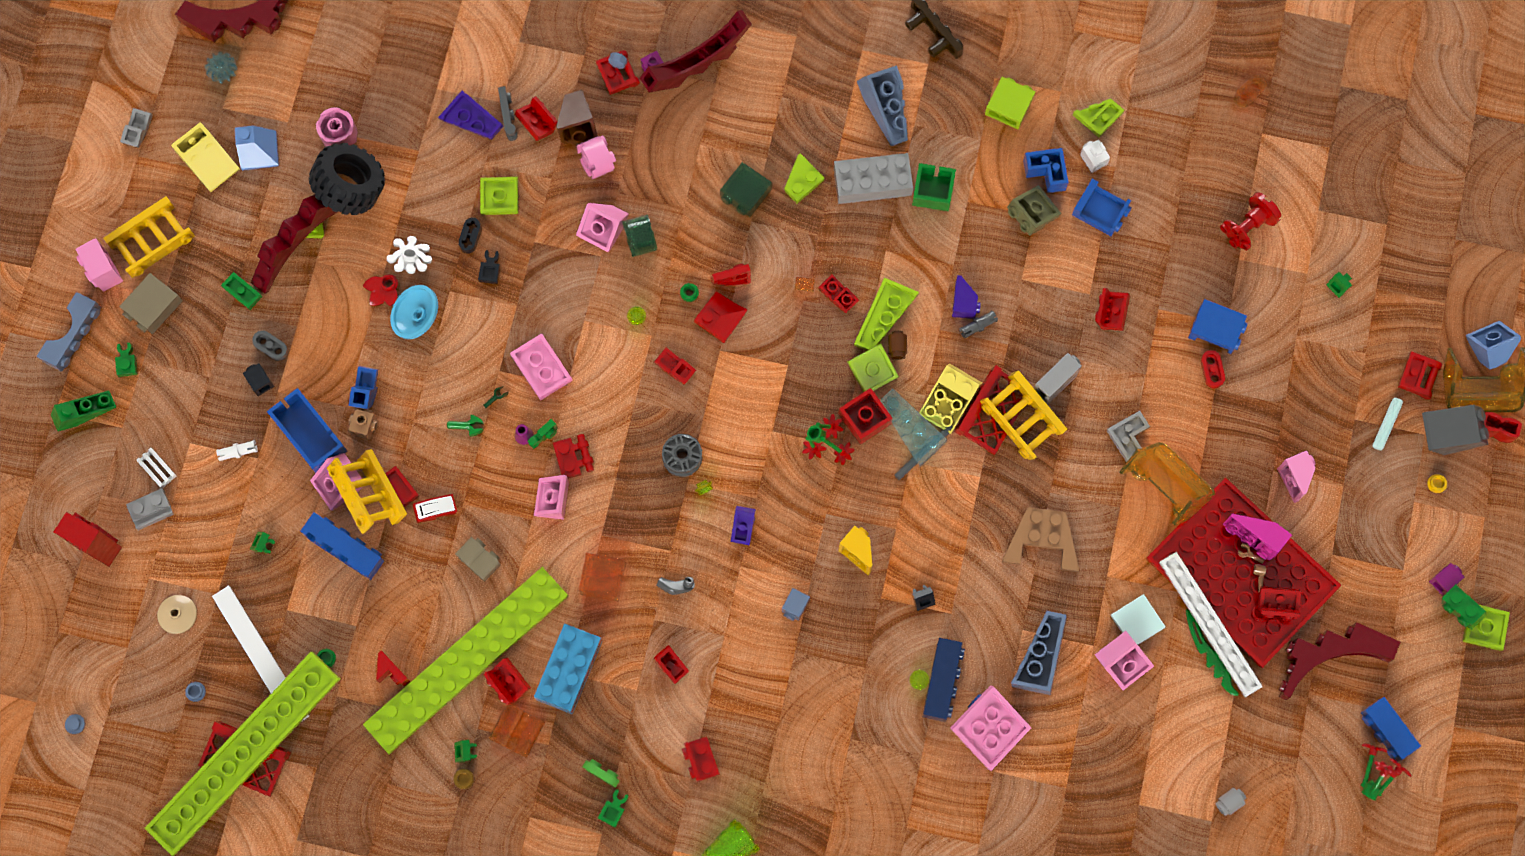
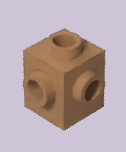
M363 408L362 410L355 409L354 414H351L349 418L350 426L348 431L353 436L370 440L372 432H375L378 426V421L373 411Z

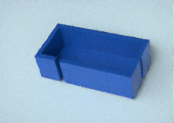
M298 388L284 398L290 406L289 408H286L280 401L267 411L315 473L327 458L347 452L341 441Z

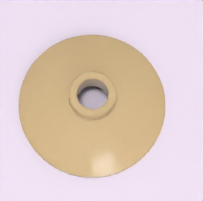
M183 595L168 597L158 609V622L169 633H184L196 621V606L191 599ZM174 610H178L177 616L172 615Z

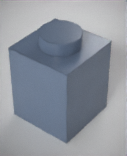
M792 588L782 607L783 616L792 621L794 619L799 621L810 601V597Z

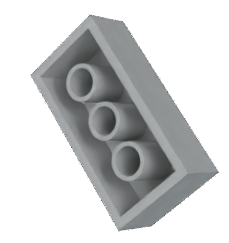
M908 153L834 161L838 204L912 196L913 183Z

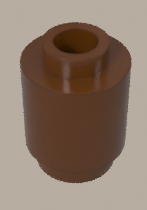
M893 331L892 334L888 335V354L891 359L902 360L906 358L907 335L903 334V331Z

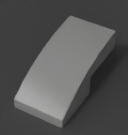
M133 108L129 124H125L120 142L139 148L149 128L153 114Z

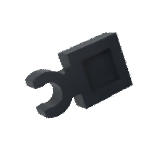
M486 250L484 254L486 262H481L478 281L498 284L500 264L495 263L499 260V253L496 251L495 256L490 258L489 250Z

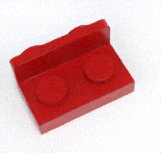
M707 736L684 743L685 748L682 749L685 760H690L692 767L688 769L692 779L696 778L698 783L720 775Z

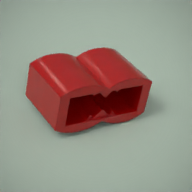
M1485 412L1486 419L1484 423L1488 429L1489 437H1494L1500 442L1511 443L1520 436L1522 428L1520 421L1513 418H1503L1493 412Z

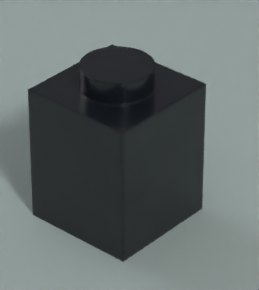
M259 363L249 366L243 372V375L257 396L275 387Z

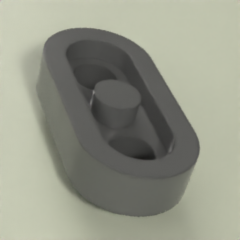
M258 331L254 334L252 342L259 351L275 361H281L287 357L288 348L282 341L266 331ZM265 339L266 343L261 344V341ZM277 350H282L280 354H276Z

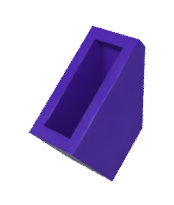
M957 275L952 317L974 319L976 313H980L981 302H977L978 295L964 278Z

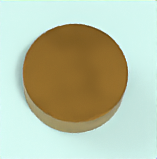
M460 769L454 775V784L460 789H469L474 783V775L467 769Z

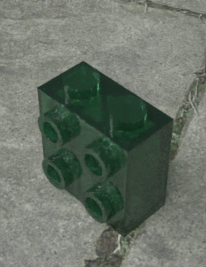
M741 162L720 189V197L725 204H731L736 207V210L741 215L746 214L751 217L772 190V182Z

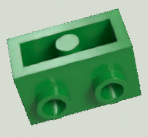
M1456 584L1442 597V607L1449 614L1453 613L1457 617V621L1465 628L1468 627L1473 630L1486 617V611Z

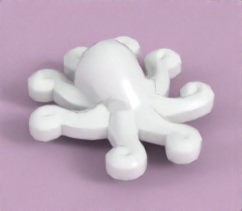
M414 236L407 238V245L404 244L402 239H395L393 245L399 247L400 250H397L393 255L387 256L389 263H394L399 258L398 264L394 265V270L402 272L405 269L407 273L413 274L417 267L420 272L426 271V264L432 262V257L424 254L429 252V245H415L417 239Z

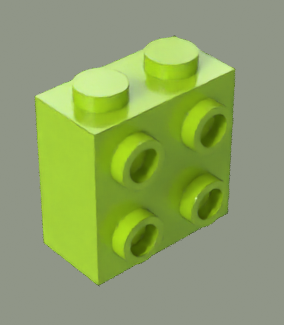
M1001 77L986 107L985 115L1019 129L1036 91L1027 85L1022 86L1016 83L1011 78Z

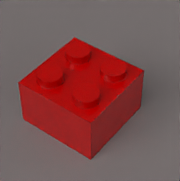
M871 388L839 408L838 413L860 445L890 426L893 420Z

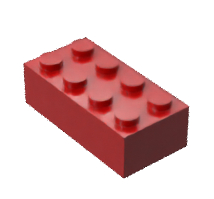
M66 512L53 531L77 549L110 567L122 548L117 544L118 539L76 512L73 515Z

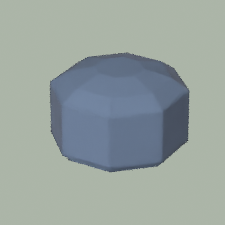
M614 52L610 54L608 61L613 67L620 69L625 68L627 58L620 53Z

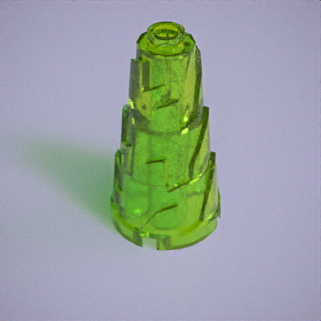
M735 818L717 836L702 856H751L761 849L758 844L755 845L753 843V837Z

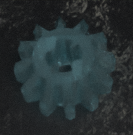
M219 51L218 55L212 53L213 58H207L208 64H205L206 74L214 82L219 80L223 84L224 79L230 82L229 77H235L234 71L237 70L235 59L228 53L223 55L221 51Z

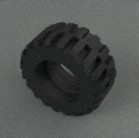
M336 143L323 148L309 173L310 188L315 193L317 200H321L325 207L332 208V211L336 213L339 211L344 215L349 213L351 215H358L370 210L376 203L385 185V174L383 169H381L379 161H376L375 157L372 154H368L364 148L360 149L357 145H348V143H341L340 145ZM337 174L346 175L353 179L357 184L348 183L344 181L342 178H340Z

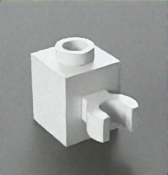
M1099 139L1095 142L1089 141L1083 145L1080 155L1091 173L1108 165L1110 156Z

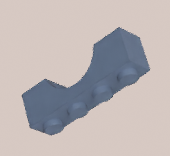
M78 292L75 293L67 306L72 316L70 331L61 339L46 340L36 356L42 362L61 372L69 365L72 354L79 349L80 341L84 335L88 334L90 325L100 314L101 307L99 304Z

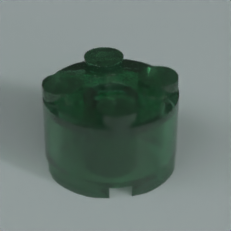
M648 214L622 221L632 257L657 250Z

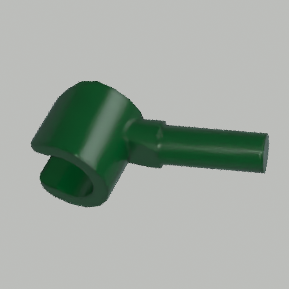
M504 386L498 387L494 390V395L492 396V398L489 399L483 405L485 408L490 406L497 399L504 398L508 395V392H505L502 395L500 393V390Z

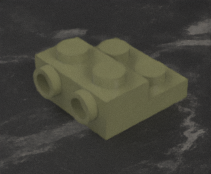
M1039 185L1014 198L1007 207L1010 217L1016 218L1020 223V229L1025 233L1027 232L1029 236L1043 229L1046 224L1057 219L1062 214Z

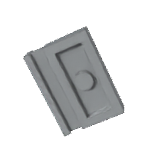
M162 488L126 504L138 531L174 515L165 491Z

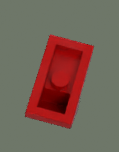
M383 651L378 652L376 681L381 683L392 673L390 678L397 685L401 683L405 687L410 680Z

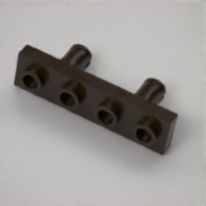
M911 0V8L916 14L905 21V25L912 31L921 23H925L936 35L939 41L928 48L930 55L934 58L945 49H948L955 59L962 56V42L952 35L947 25L942 24L938 14L929 9L928 3L925 0Z

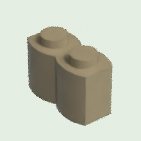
M471 537L455 555L485 582L501 565L498 561L500 558L493 551L490 553L484 549L486 545L479 538L474 540Z

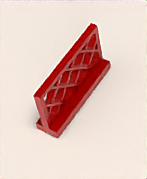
M997 365L991 368L954 431L960 436H965L993 455L997 453L1007 434L1005 431H997L996 420L991 414V420L981 422L980 412L983 410V405L980 401L984 398L989 399L990 395L999 394L1004 390H1000L998 384L1001 377L1008 381V385L1010 384L1009 375L1001 371L1002 368ZM1014 391L1011 393L1013 401L1005 403L1002 401L996 406H1001L1003 415L1006 413L1004 405L1014 404L1015 406L1021 400H1016ZM1019 411L1008 422L1011 426L1014 424L1016 418L1018 417L1021 411ZM991 422L994 433L985 435L982 424ZM979 425L981 436L975 437L968 433L972 426ZM995 435L997 444L994 448L987 445L986 437Z
M221 721L214 722L211 728L213 731L198 766L202 768L208 755L215 754L219 750V748L216 749L214 743L217 735L223 737L224 742H226L238 728ZM278 746L268 756L269 758L263 762L267 774L257 778L254 771L252 773L254 779L248 782L245 781L242 785L271 797L284 764L289 759L292 751ZM275 759L279 761L277 770L270 772L266 761ZM267 776L271 783L268 791L261 788L259 783L260 779Z

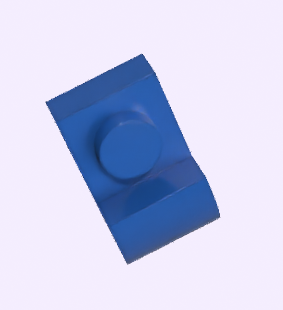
M358 366L356 384L351 387L349 406L363 409L372 407L378 388L376 383L379 369Z

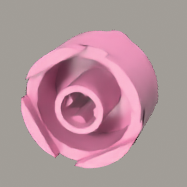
M330 108L322 112L321 117L316 123V129L326 147L336 143L339 145L341 143H348V145L356 143L357 128L347 111L340 108Z
M597 136L577 145L578 154L582 153L581 164L589 177L592 176L591 179L609 173L615 168L613 164L616 161L612 151H608L606 147L607 141L604 136Z

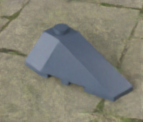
M897 65L859 79L857 84L862 97L889 144L893 146L907 141V124L903 109L905 100L902 97L904 86Z

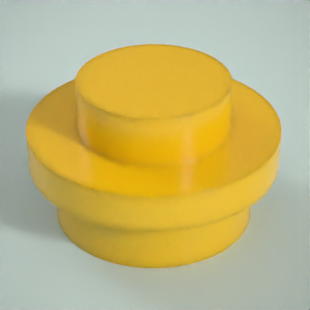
M1434 474L1429 477L1427 486L1433 493H1442L1447 488V480L1440 474Z

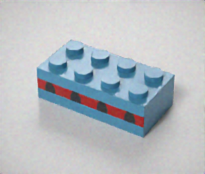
M564 623L534 698L537 701L573 714L603 642L601 637Z

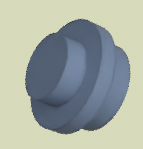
M192 682L187 686L185 694L190 701L198 702L204 698L206 689L203 684Z
M78 714L70 715L65 721V729L71 734H79L85 728V720Z

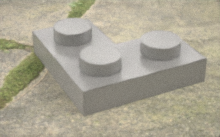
M1138 411L1107 429V433L1126 463L1144 453L1135 436L1149 429L1150 425L1141 411Z

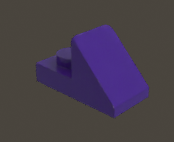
M736 506L731 542L750 545L756 509Z

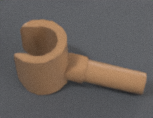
M1241 544V547L1246 549L1247 552L1242 553L1238 550L1240 557L1245 558L1248 556L1260 563L1264 562V559L1250 551V547L1247 544Z
M1255 564L1253 574L1259 575L1258 592H1260V586H1263L1266 567Z

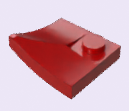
M737 264L732 269L712 274L710 279L713 285H744L751 283V270L749 264Z
M716 291L696 316L694 322L725 343L748 309L734 303Z

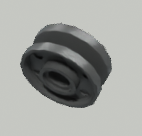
M677 434L670 437L662 449L664 467L675 476L686 477L692 475L702 464L700 443L688 434ZM680 452H685L687 457L680 459L677 455Z

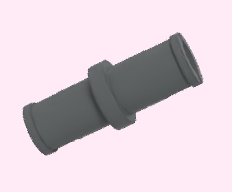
M991 310L980 318H974L973 322L959 328V331L962 332V337L966 339L978 331H984L985 327L997 322L998 318L994 311Z

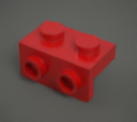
M537 96L532 98L530 104L517 109L514 114L536 141L553 134L558 122Z
M1103 288L1102 294L1099 296V311L1095 315V321L1102 330L1124 331L1130 300L1129 293L1110 292L1108 288Z
M1260 586L1258 601L1260 614L1267 618H1274L1276 615L1289 620L1300 617L1301 590Z
M508 657L500 661L491 671L483 674L487 684L494 688L500 701L506 705L515 703L531 689Z

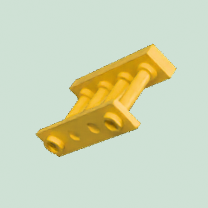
M167 196L103 237L112 250L118 248L130 266L125 270L131 278L140 276L144 273L145 269L180 246L188 244L195 237L189 227L183 230L171 213L175 207ZM164 216L177 233L170 240H167L156 224V221ZM146 227H150L162 244L153 251L140 234V231ZM131 237L135 239L146 255L137 262L124 245V242Z
M1018 370L1008 376L1011 380L1010 384L991 401L988 398H984L980 402L983 405L982 409L988 415L991 414L1020 449L1018 450L1020 455L1024 459L1032 460L1037 457L1033 453L1036 447L1051 434L1061 435L1067 428ZM1014 390H1019L1023 395L1022 399L1007 413L1002 415L996 406ZM1027 404H1031L1035 409L1034 414L1014 430L1008 421ZM1039 419H1043L1047 424V428L1027 445L1020 436Z
M372 449L366 450L358 458V462L342 465L339 458H335L327 467L329 475L332 477L362 534L369 530L374 521L389 518L391 524L395 525L407 515ZM362 469L366 478L351 482L346 472ZM371 485L375 494L360 498L356 489ZM379 501L384 511L369 515L364 505Z

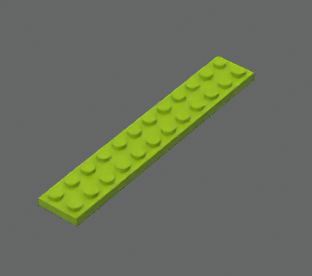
M541 567L363 724L364 727L390 755L569 597L568 594Z
M311 651L154 817L145 829L172 856H175L341 679Z

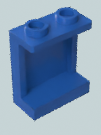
M1092 179L1074 208L1072 216L1112 236L1114 231L1118 233L1123 224L1121 222L1122 217H1127L1132 207L1129 205L1132 200L1124 201L1098 187L1099 182Z
M1204 299L1188 338L1194 341L1196 338H1200L1228 349L1227 353L1231 354L1234 349L1238 350L1241 339H1239L1240 333L1244 334L1248 323L1245 322L1247 315Z

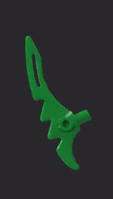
M1187 609L1186 617L1198 652L1200 654L1207 653L1206 666L1210 668L1214 665V678L1223 677L1221 686L1231 695L1238 696L1239 693L1232 685L1230 673L1216 651L1206 642L1200 626ZM1192 622L1195 623L1196 630H1197V633H1198V635H1199V638H1200L1202 644H1200V642H1199V640H1198V638H1197V636H1196V633H1195V630H1194V627H1193V623H1192Z

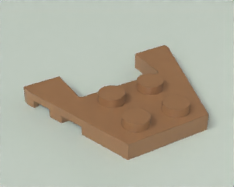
M1027 507L1002 563L1020 565L1022 546L1025 545L1062 550L1060 570L1079 572L1066 512Z

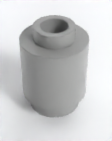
M1232 788L1218 798V802L1215 804L1224 816L1231 815L1246 804L1244 801L1246 796L1240 789Z

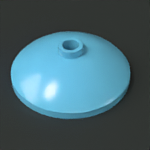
M415 285L401 293L393 305L390 316L391 327L398 336L404 339H415L423 335L432 326L438 312V299L434 291L424 285Z

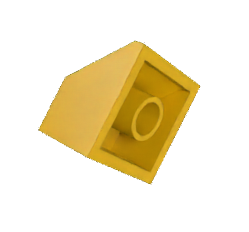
M854 526L840 542L839 552L869 575L872 570L869 533L862 527L857 528Z

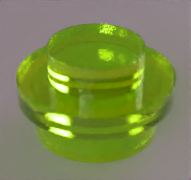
M632 307L627 313V319L633 325H640L645 321L646 313L641 307Z
M703 480L696 484L697 488L694 490L700 496L712 490L711 484L713 483L712 481L707 482V480Z
M916 670L910 675V684L914 689L922 690L928 686L929 676L925 671Z

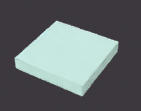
M1144 594L1110 615L1121 633L1127 631L1137 645L1165 628V625Z

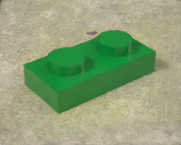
M234 272L221 285L224 290L248 310H251L262 298L259 292Z

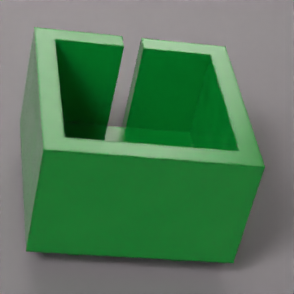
M919 163L912 206L949 212L956 169L939 166L937 177L934 176L935 165Z

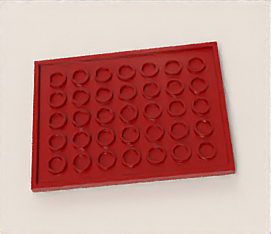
M1225 477L1150 553L1146 560L1172 584L1159 562L1177 552L1234 643L1262 669L1342 585L1291 538L1270 561L1264 559V562L1260 563L1248 556L1245 558L1240 557L1238 550L1242 553H1246L1247 550L1241 547V544H1243L1241 538L1236 534H1230L1225 529L1223 523L1231 514L1273 521ZM1250 547V551L1253 552V554L1259 556L1257 554V551L1254 548ZM1255 564L1266 567L1263 579L1264 587L1301 590L1300 617L1289 620L1284 619L1282 616L1275 615L1274 618H1267L1260 614L1258 610L1260 593L1258 592L1259 575L1253 574Z

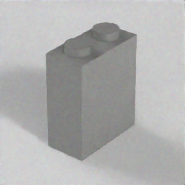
M1067 353L1035 384V391L1047 405L1077 377L1082 367L1079 359Z

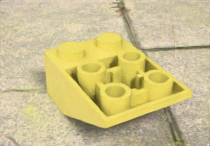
M201 122L171 145L178 156L210 192L240 170Z
M951 364L946 365L918 415L943 430L946 429L945 427L952 425L953 428L948 432L952 434L978 392L982 382Z

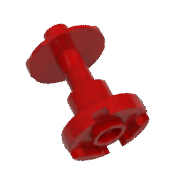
M1256 192L1249 198L1251 210L1245 214L1246 220L1240 225L1230 220H1225L1220 225L1221 231L1230 239L1229 243L1233 248L1237 249L1240 247L1243 250H1249L1252 245L1247 233L1252 228H1259L1263 223L1275 226L1281 220L1279 219L1282 217L1279 208L1272 200L1270 202L1265 200L1266 195Z

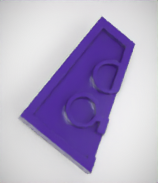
M463 90L438 117L439 120L491 140L504 127L502 123Z

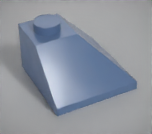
M257 126L235 128V141L241 170L279 166L277 132L275 130Z
M1501 321L1466 335L1478 361L1489 370L1506 363L1521 341V336Z

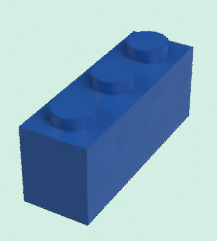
M1385 697L1377 700L1360 712L1364 723L1368 727L1371 726L1375 732L1374 736L1386 746L1388 755L1397 762L1421 747Z

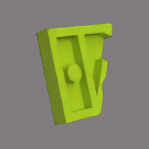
M1108 99L1100 104L1090 105L1086 109L1075 110L1073 116L1100 138L1125 110L1112 99Z
M800 153L797 156L784 191L798 204L824 181V177Z

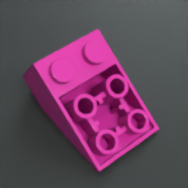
M1231 514L1223 523L1225 529L1230 534H1236L1241 538L1243 544L1254 548L1261 558L1268 559L1269 561L1279 553L1292 536V534L1276 522Z

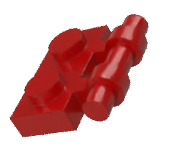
M584 434L577 435V444H573L571 438L553 442L561 475L567 476L568 479L582 475L580 468L584 466L587 472L594 471V460L590 456L588 450L589 443L585 439ZM581 450L583 459L577 460L575 452Z

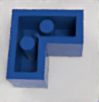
M1062 148L1025 153L1023 164L1026 178L1044 176L1047 193L1066 191L1069 182Z

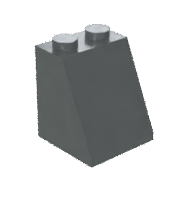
M1468 405L1422 413L1429 451L1448 455L1489 445V432L1484 423L1486 415L1482 407Z

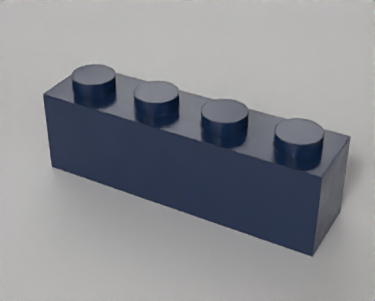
M939 637L922 717L946 722L947 717L951 718L953 706H950L951 698L955 699L957 692L954 682L955 679H959L961 672L958 662L963 660L965 649L962 648L963 642Z

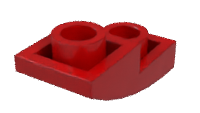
M833 274L818 287L844 313H847L859 301Z

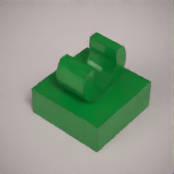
M1338 272L1326 285L1340 298L1352 286L1349 282L1352 277L1348 273L1343 276Z
M257 532L250 550L257 553H271L270 550L266 549V544L268 542L275 544V541L268 539L269 534Z
M461 740L454 743L455 763H463L477 757L476 754L472 755L470 753V748L477 747V744H470V740Z

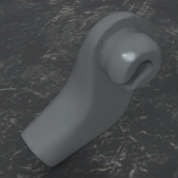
M661 577L656 586L670 595H678L692 591L695 583L692 577H686L680 581H671Z

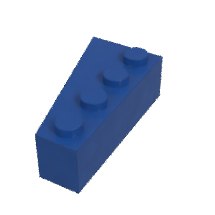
M313 512L300 532L308 540L369 580H372L384 563V560L380 557L382 554L374 548L369 550L365 547V542L357 537L353 539L349 536L350 533L342 527L338 529L330 519L322 518Z

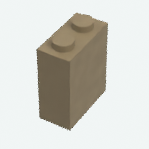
M149 273L119 307L124 311L122 315L129 321L134 319L137 322L136 326L144 333L149 331L153 334L183 300L154 275Z

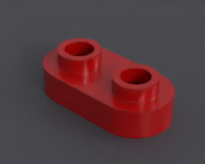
M1208 350L1201 357V366L1205 383L1210 388L1216 389L1221 387L1225 381L1224 369L1219 353L1214 350ZM1207 359H1211L1213 364H1209ZM1211 377L1217 378V382H1213Z

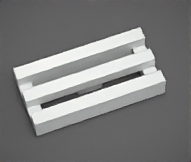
M150 448L147 453L142 454L143 456L137 459V462L160 488H164L177 476L160 456ZM153 455L171 476L167 478L150 456ZM147 460L165 481L161 482L144 461Z

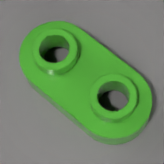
M593 759L590 762L585 761L582 768L609 785L617 787L620 782L617 779L618 774L610 769L607 772L600 768L602 765Z

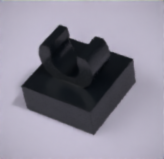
M923 585V590L916 591L915 588L913 589L912 595L917 611L936 605L931 587L927 588L926 585Z

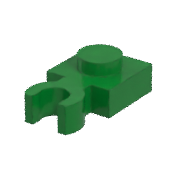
M130 342L127 343L128 347L126 350H122V346L117 344V351L120 353V357H115L116 375L118 377L138 375L136 356L134 354L130 355L133 352V346Z
M550 419L537 431V434L527 441L533 450L542 441L555 436L558 429L556 423Z
M618 789L613 793V802L607 800L598 816V819L615 828L625 809L621 808V805L625 804L629 798L626 794L624 799L619 800L617 798L619 794Z

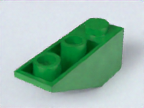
M105 391L54 405L51 418L57 431H62L79 426L116 408V404L110 391Z

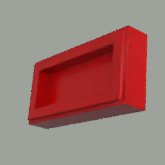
M396 466L385 473L404 508L419 497L418 493Z

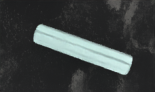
M1392 399L1373 443V448L1380 451L1384 448L1403 404L1401 399Z

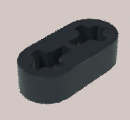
M468 218L464 222L458 243L461 251L469 254L476 249L482 228L479 220L476 218ZM475 223L477 228H473L472 233H470L468 226H472ZM468 238H470V243L472 245H468V247L465 248L463 243H467Z

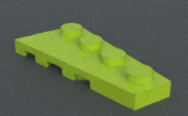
M884 278L854 346L867 351L878 345L919 295V292Z

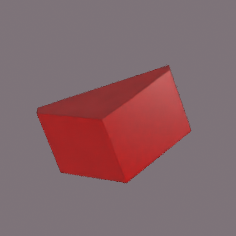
M669 645L653 658L654 662L674 684L689 672Z

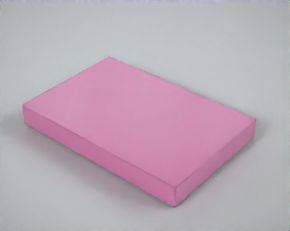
M542 333L510 353L540 401L573 381Z

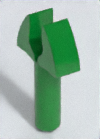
M471 415V419L467 422L448 421L447 428L467 429L469 436L473 437L482 433L483 429H475L472 426L476 423H484L480 418Z

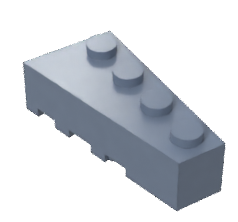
M1051 611L1046 612L1011 682L1012 687L1051 695L1067 619L1065 614Z

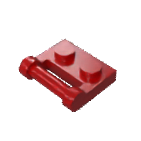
M626 50L617 53L627 58L624 69L629 78L628 80L624 81L619 68L613 67L609 63L610 55L596 61V65L610 95L640 84L639 78L635 76L630 65Z
M1411 351L1408 355L1398 388L1430 400L1438 371L1441 370L1443 364ZM1429 366L1431 370L1425 388H1421L1420 384L1426 367Z

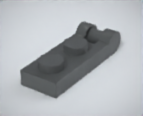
M505 86L498 87L506 136L508 140L515 141L518 134L516 127L512 124V120H515L514 111L509 108V104L512 103L511 93H507Z

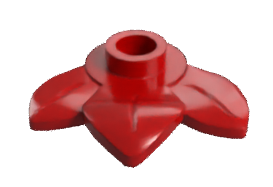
M394 275L373 276L363 284L365 289L371 291L369 298L371 306H379L386 302L391 307L398 298L396 291L398 280ZM387 282H392L390 287L386 286Z

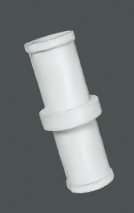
M255 440L242 444L235 443L231 447L217 449V456H220L218 460L222 461L233 457L241 458L242 455L258 452Z

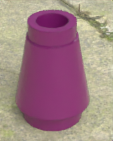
M520 424L516 427L515 440L522 445L528 444L527 441L534 436L533 431L529 427Z

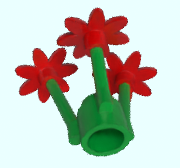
M831 414L830 420L823 418L825 424L817 422L816 425L808 429L807 441L803 442L807 448L802 453H809V460L814 455L821 458L820 451L827 450L826 447L821 446L824 442L836 450L834 455L837 457L834 462H841L843 466L846 459L852 460L849 454L853 453L855 449L850 448V442L845 447L843 444L837 447L826 439L831 434L837 439V431L841 432L844 430L838 426L842 419L835 420V415Z
M1367 743L1361 745L1370 748L1364 780L1360 785L1363 787L1361 793L1368 798L1376 800L1378 796L1382 795L1387 786L1396 779V776H1400L1402 772L1411 777V773L1406 768L1402 767L1396 760L1390 759L1396 765L1395 769L1393 770V766H1387L1384 761H1375L1374 764L1377 765L1376 769L1380 770V776L1377 781L1371 779L1368 782L1377 751L1385 753L1388 751ZM1389 774L1390 777L1386 780V782L1383 785H1381L1380 783L1382 782L1383 778L1387 777Z

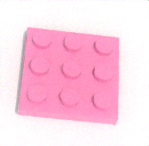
M990 685L950 729L982 764L992 771L1031 727L995 687Z

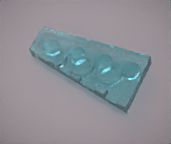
M893 388L880 400L893 418V426L919 467L947 442V439Z

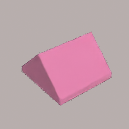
M567 476L539 478L534 516L564 520L569 487Z

